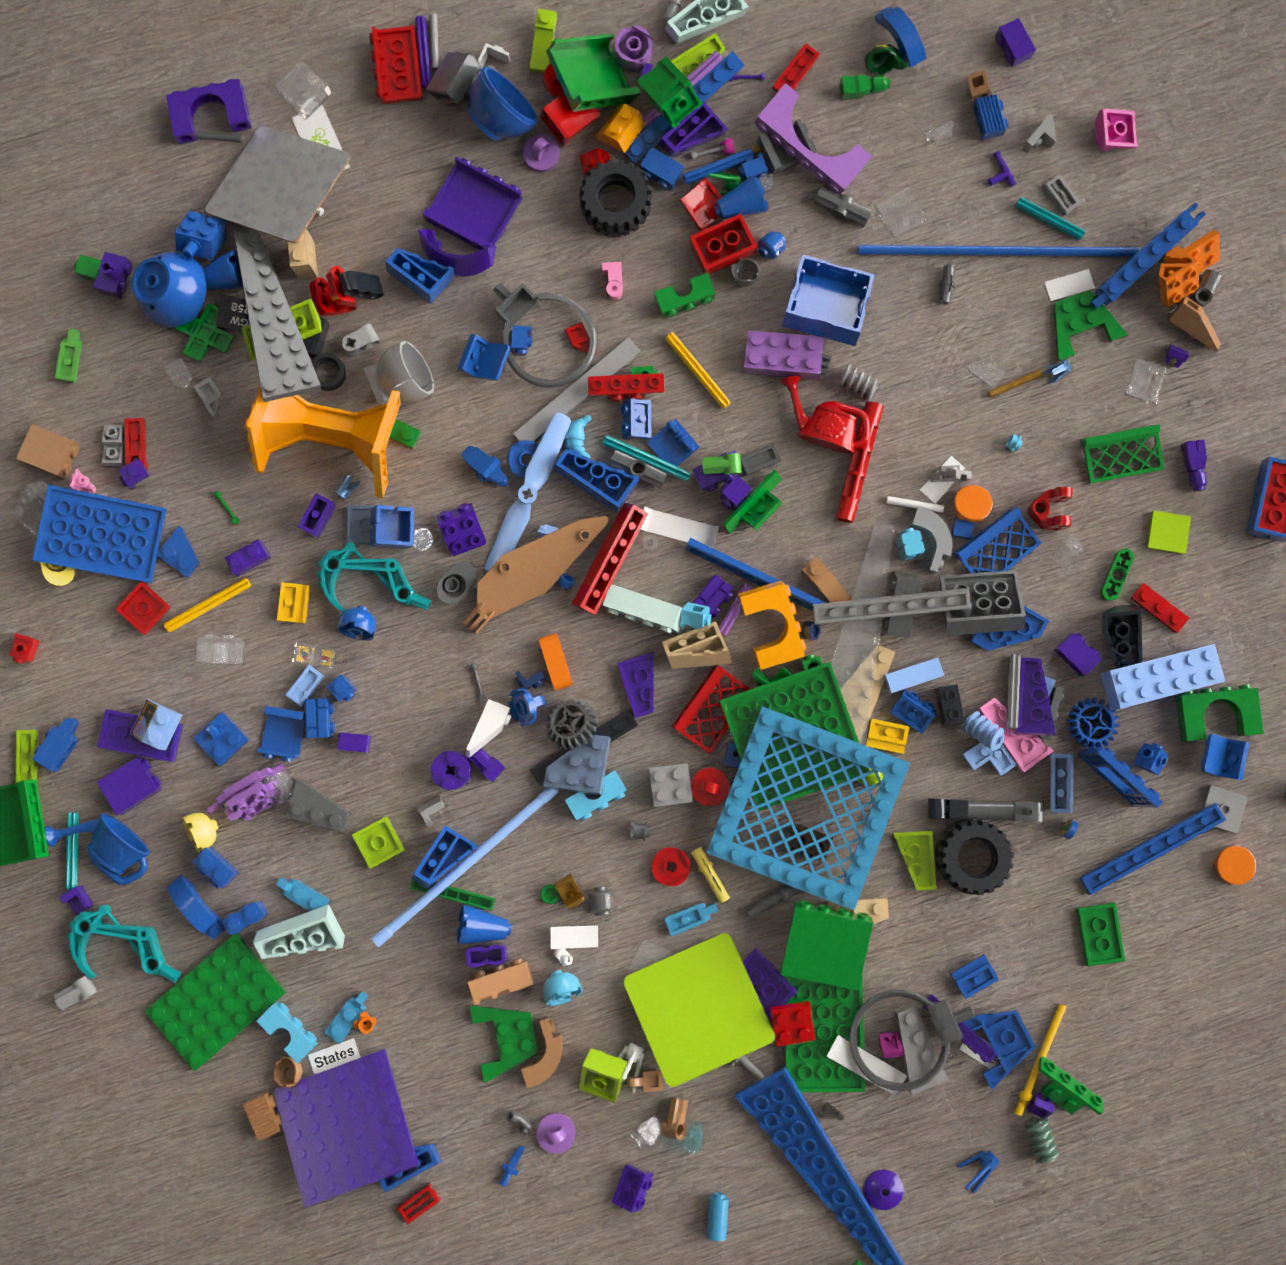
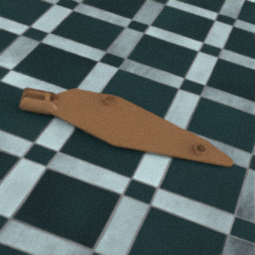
M606 516L577 520L503 554L477 583V606L462 624L467 625L478 612L479 614L468 626V629L471 631L484 618L473 632L477 635L491 618L546 593L608 524V518ZM584 531L588 532L586 538L581 536Z

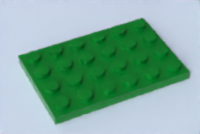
M236 933L145 1012L190 1067L197 1071L281 998L286 991L238 933Z
M784 976L798 991L786 1004L809 1001L815 1036L813 1041L785 1045V1067L800 1092H865V1078L826 1057L837 1036L849 1041L853 1018L858 1009L863 1005V976L861 977L859 991ZM864 1017L861 1018L857 1030V1046L863 1050Z

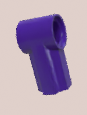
M482 748L471 757H467L491 782L505 769L496 758L491 757Z

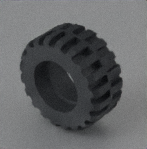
M611 159L607 160V164L604 165L602 162L598 163L597 169L591 168L588 171V176H584L582 180L583 185L580 186V206L588 225L592 224L595 231L599 232L601 230L602 235L608 236L609 233H612L613 237H619L620 233L626 236L630 234V230L635 232L639 229L640 224L643 225L645 223L646 216H649L651 186L647 176H643V171L639 167L634 169V164L631 162L624 164V160L618 159V162H613ZM621 185L631 191L633 203L623 211L611 212L599 204V193L608 186Z
M964 820L958 824H953L948 831L942 834L943 838L938 841L937 845L939 848L935 852V857L938 859L936 865L941 871L940 875L947 881L948 885L966 894L984 895V893L994 892L995 888H1000L1004 885L1003 881L1005 879L1008 880L1010 876L1009 870L1013 869L1014 863H1011V859L1014 858V852L1010 849L1012 844L1006 839L1007 835L1000 831L997 826L981 820ZM969 839H980L990 848L991 863L983 874L976 876L968 875L958 865V850Z

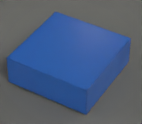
M956 516L951 536L971 539L974 522L960 520Z

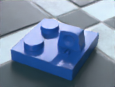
M221 712L194 737L195 741L219 766L225 764L250 740L224 712Z

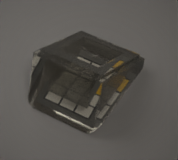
M826 1102L818 1112L821 1118L842 1121L844 1119L843 1114L829 1102Z

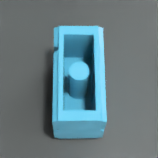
M909 528L899 533L900 537L895 542L897 549L900 550L898 554L901 561L917 558L925 551L923 542H921L920 531H914L913 528Z

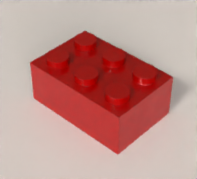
M742 214L690 236L689 245L703 274L708 273V275L737 263L739 259L743 260L755 255L757 245Z

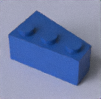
M399 248L385 261L386 271L429 304H432L454 278L453 267H445L437 264L436 261H428L420 258L419 255Z

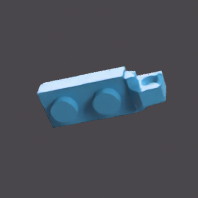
M282 877L276 884L284 890L283 895L308 911L326 906L330 902L329 898L299 880L292 878L289 882Z
M699 903L663 919L670 936H674L706 923L711 919L710 914L717 912L718 908L715 903L708 906L705 903Z
M362 991L356 999L351 997L324 1033L340 1044L353 1028V1022L358 1020L361 1012H364L366 1007L363 1003L369 995Z

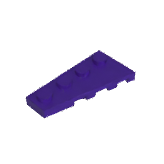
M1021 658L1017 734L1057 736L1041 658Z

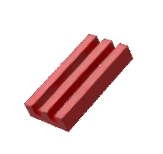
M429 1183L397 1206V1210L406 1223L409 1224L441 1199ZM426 1191H429V1194H427L425 1197H423L422 1199H420L418 1202H416V1203H415L414 1205H412L410 1208H408V1209L405 1210V1211L403 1210L404 1207H406L407 1205H409L411 1202H413V1201H414L415 1199H417L419 1196H421L422 1194H424ZM433 1197L434 1200L428 1203L418 1212L413 1214L411 1217L407 1216L418 1206L423 1204L429 1198Z

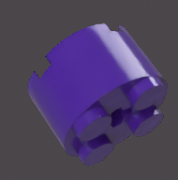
M446 751L439 754L431 765V775L434 782L446 790H456L464 787L469 782L472 774V765L469 759L464 754L456 751ZM449 766L456 768L454 770V775L447 773L449 771Z

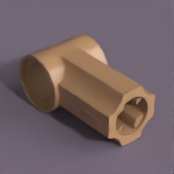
M671 1097L668 1118L661 1125L663 1136L678 1140L685 1138L687 1125L684 1121L688 1105L687 1100Z

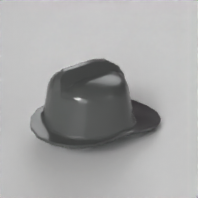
M464 562L456 563L441 576L436 589L441 601L447 604H454L465 596L476 582L477 574L474 567Z

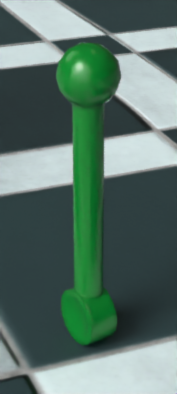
M215 491L214 497L219 499L231 516L232 523L238 525L240 519L235 517L221 497V492Z

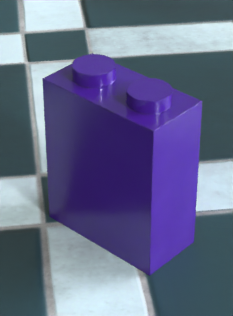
M136 757L97 781L116 815L125 814L162 791L160 787L161 781L156 775L152 774L150 770L151 765L147 759Z

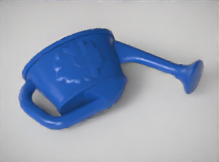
M102 814L99 819L61 830H56L51 826L45 828L46 841L51 847H54L57 841L64 836L80 832L92 833V840L87 846L88 856L93 865L118 885L129 884L141 878L147 871L148 863L146 857L150 854L149 848L129 827L110 815ZM139 861L140 866L136 872L126 877L119 876Z

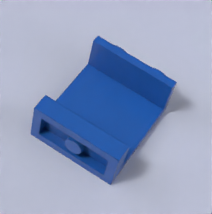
M265 706L264 714H267L262 745L261 748H257V752L262 753V757L274 758V755L281 756V760L293 762V758L299 759L305 728V713Z

